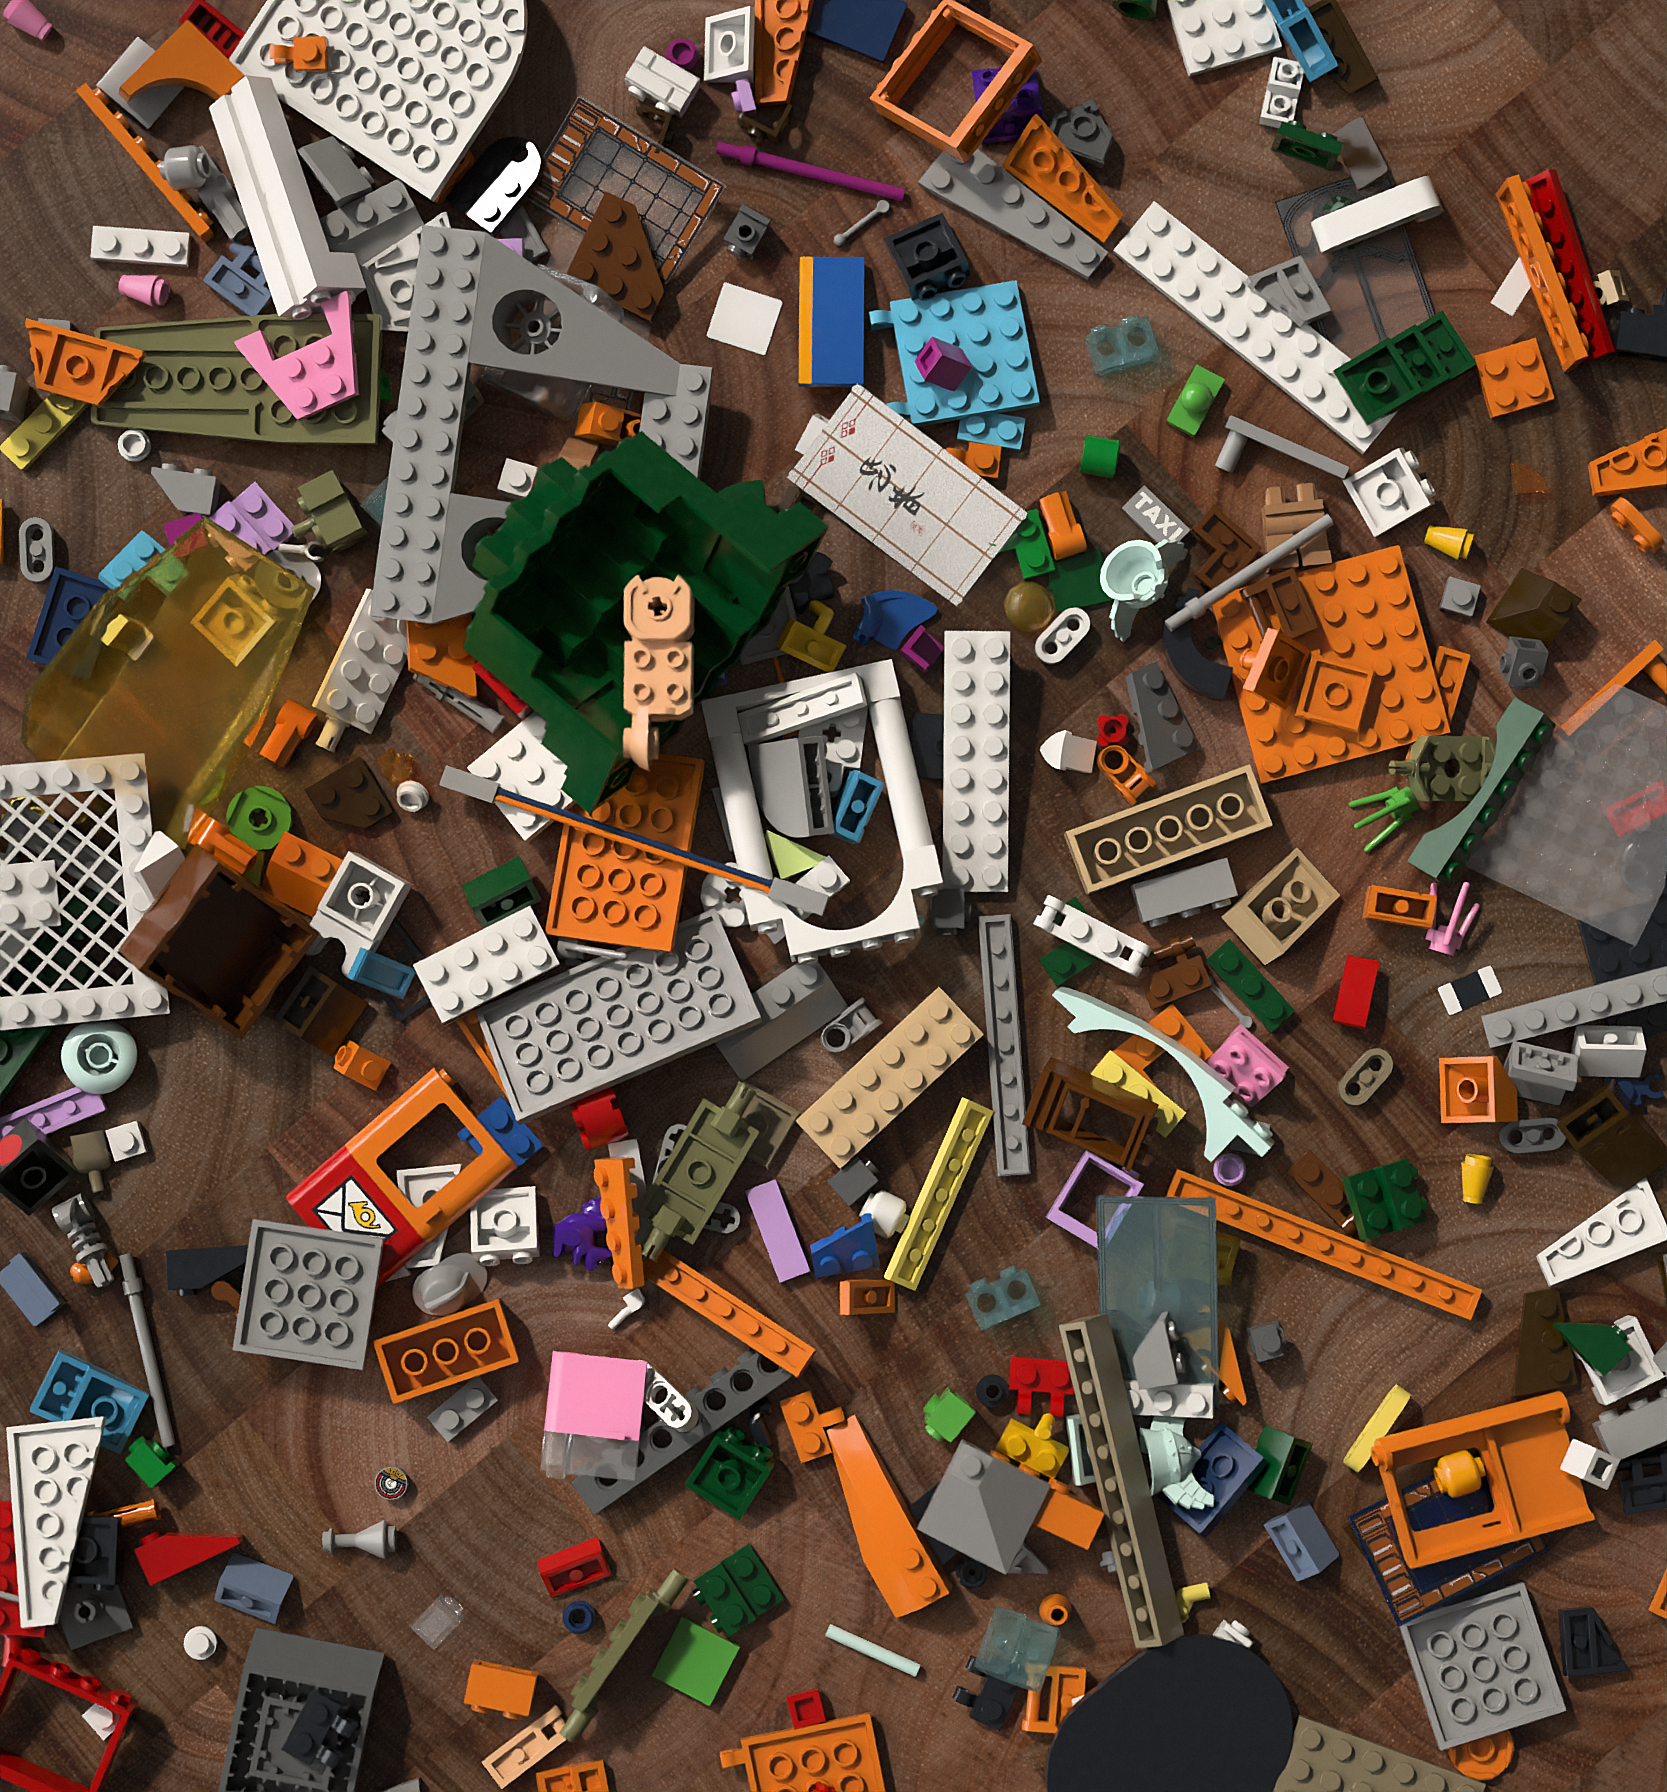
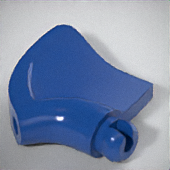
M887 590L870 594L861 598L864 613L857 625L858 630L853 634V639L866 646L872 638L896 651L905 635L917 625L934 616L938 609L928 600L909 592Z

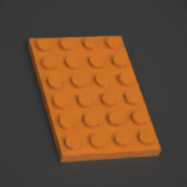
M659 754L658 759H651L649 771L638 766L631 782L591 814L577 803L567 811L690 852L705 761L698 758ZM564 824L545 934L554 937L673 953L688 866Z

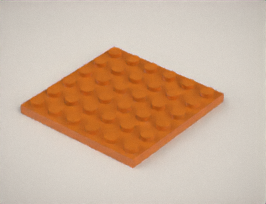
M1399 545L1296 573L1318 629L1293 639L1311 651L1286 710L1275 707L1243 689L1250 670L1241 668V655L1246 649L1258 652L1261 646L1260 641H1262L1246 600H1242L1239 590L1243 588L1234 590L1212 605L1228 666L1233 667L1231 677L1261 784L1415 743L1421 735L1441 736L1451 733ZM1267 590L1259 593V599L1271 628L1283 632ZM1312 653L1376 670L1359 733L1295 717Z

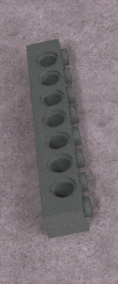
M750 1348L736 1358L739 1364L728 1371L724 1366L709 1377L712 1381L711 1384L702 1390L697 1385L683 1395L698 1411L699 1423L687 1432H679L656 1414L655 1416L658 1421L647 1427L645 1423L641 1424L640 1441L629 1440L622 1446L615 1442L601 1452L604 1456L601 1461L595 1465L588 1461L574 1471L577 1477L571 1483L593 1515H595L793 1375L780 1366L775 1371H766L761 1365L763 1355ZM745 1372L752 1377L753 1385L751 1388L740 1390L735 1386L734 1377L738 1373ZM718 1391L725 1396L726 1404L722 1408L714 1409L709 1406L707 1397L711 1392ZM677 1407L675 1409H671L679 1417L683 1413V1411ZM665 1429L670 1432L672 1442L668 1446L662 1447L655 1443L654 1433L657 1430ZM632 1448L642 1450L645 1455V1461L641 1465H632L627 1460L628 1450ZM605 1467L615 1469L618 1474L617 1481L613 1484L604 1483L600 1478L601 1469Z

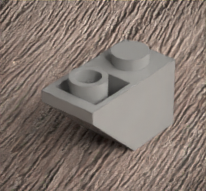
M165 463L162 464V468L152 467L151 474L180 513L186 516L200 513L202 518L208 519L216 512L221 481L213 476L212 471L195 468L193 473L182 472L180 466Z
M1169 1312L1161 1313L1132 1358L1139 1390L1178 1384L1182 1373L1185 1372L1183 1354L1177 1353L1175 1341H1178L1179 1338L1175 1321H1170Z

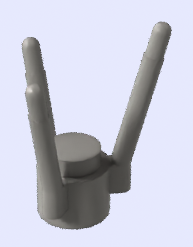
M559 937L557 946V958L565 959V965L575 967L585 963L578 960L584 959L585 953L618 959H627L628 957L626 953L587 946V941Z

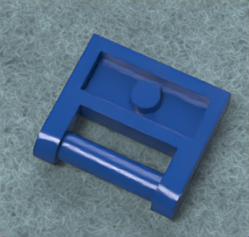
M502 1096L477 1116L480 1122L516 1162L518 1167L514 1171L544 1146L526 1123L518 1124L512 1107ZM465 1126L457 1136L463 1142L467 1141L476 1153L480 1155L483 1151L482 1145Z

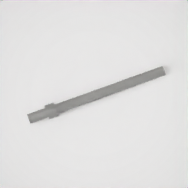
M1328 514L1324 515L1199 599L1194 597L1184 604V609L1165 620L1166 626L1172 632L1192 618L1196 620L1206 614L1207 608L1333 526L1332 519Z
M132 1253L120 1255L119 1258L125 1280L122 1282L124 1295L128 1294L163 1447L175 1445L141 1291L144 1290L141 1277H137Z

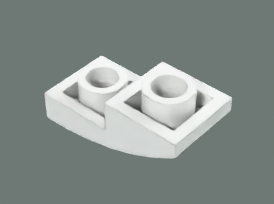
M1274 57L1259 124L1279 128L1282 121L1287 123L1290 120L1293 121L1304 73L1298 62Z

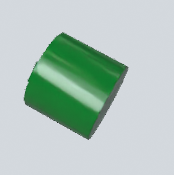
M1085 435L1079 473L1113 479L1117 469L1121 441Z

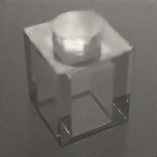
M440 1594L410 1628L435 1650L462 1621L464 1616L460 1612L463 1608L452 1597L448 1596L445 1599Z

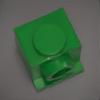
M141 1436L128 1448L131 1454L125 1459L151 1489L156 1487L181 1464L177 1459L170 1462L167 1458L170 1455L167 1449L160 1442L156 1441L153 1443L150 1439L146 1440L144 1436Z

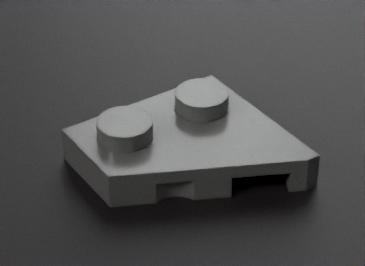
M1301 255L1249 276L1245 281L1247 287L1300 327L1327 316L1331 311Z

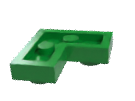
M1037 509L1027 511L1026 516L995 555L1015 550L1024 581L1055 572Z

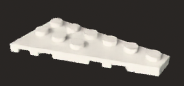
M107 1417L6 1427L21 1628L58 1624Z

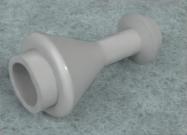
M382 1520L357 1534L334 1535L333 1528H330L329 1531L323 1532V1551H329L330 1555H333L335 1548L357 1547L380 1558L387 1559L389 1553L397 1552L396 1526H389L387 1520Z

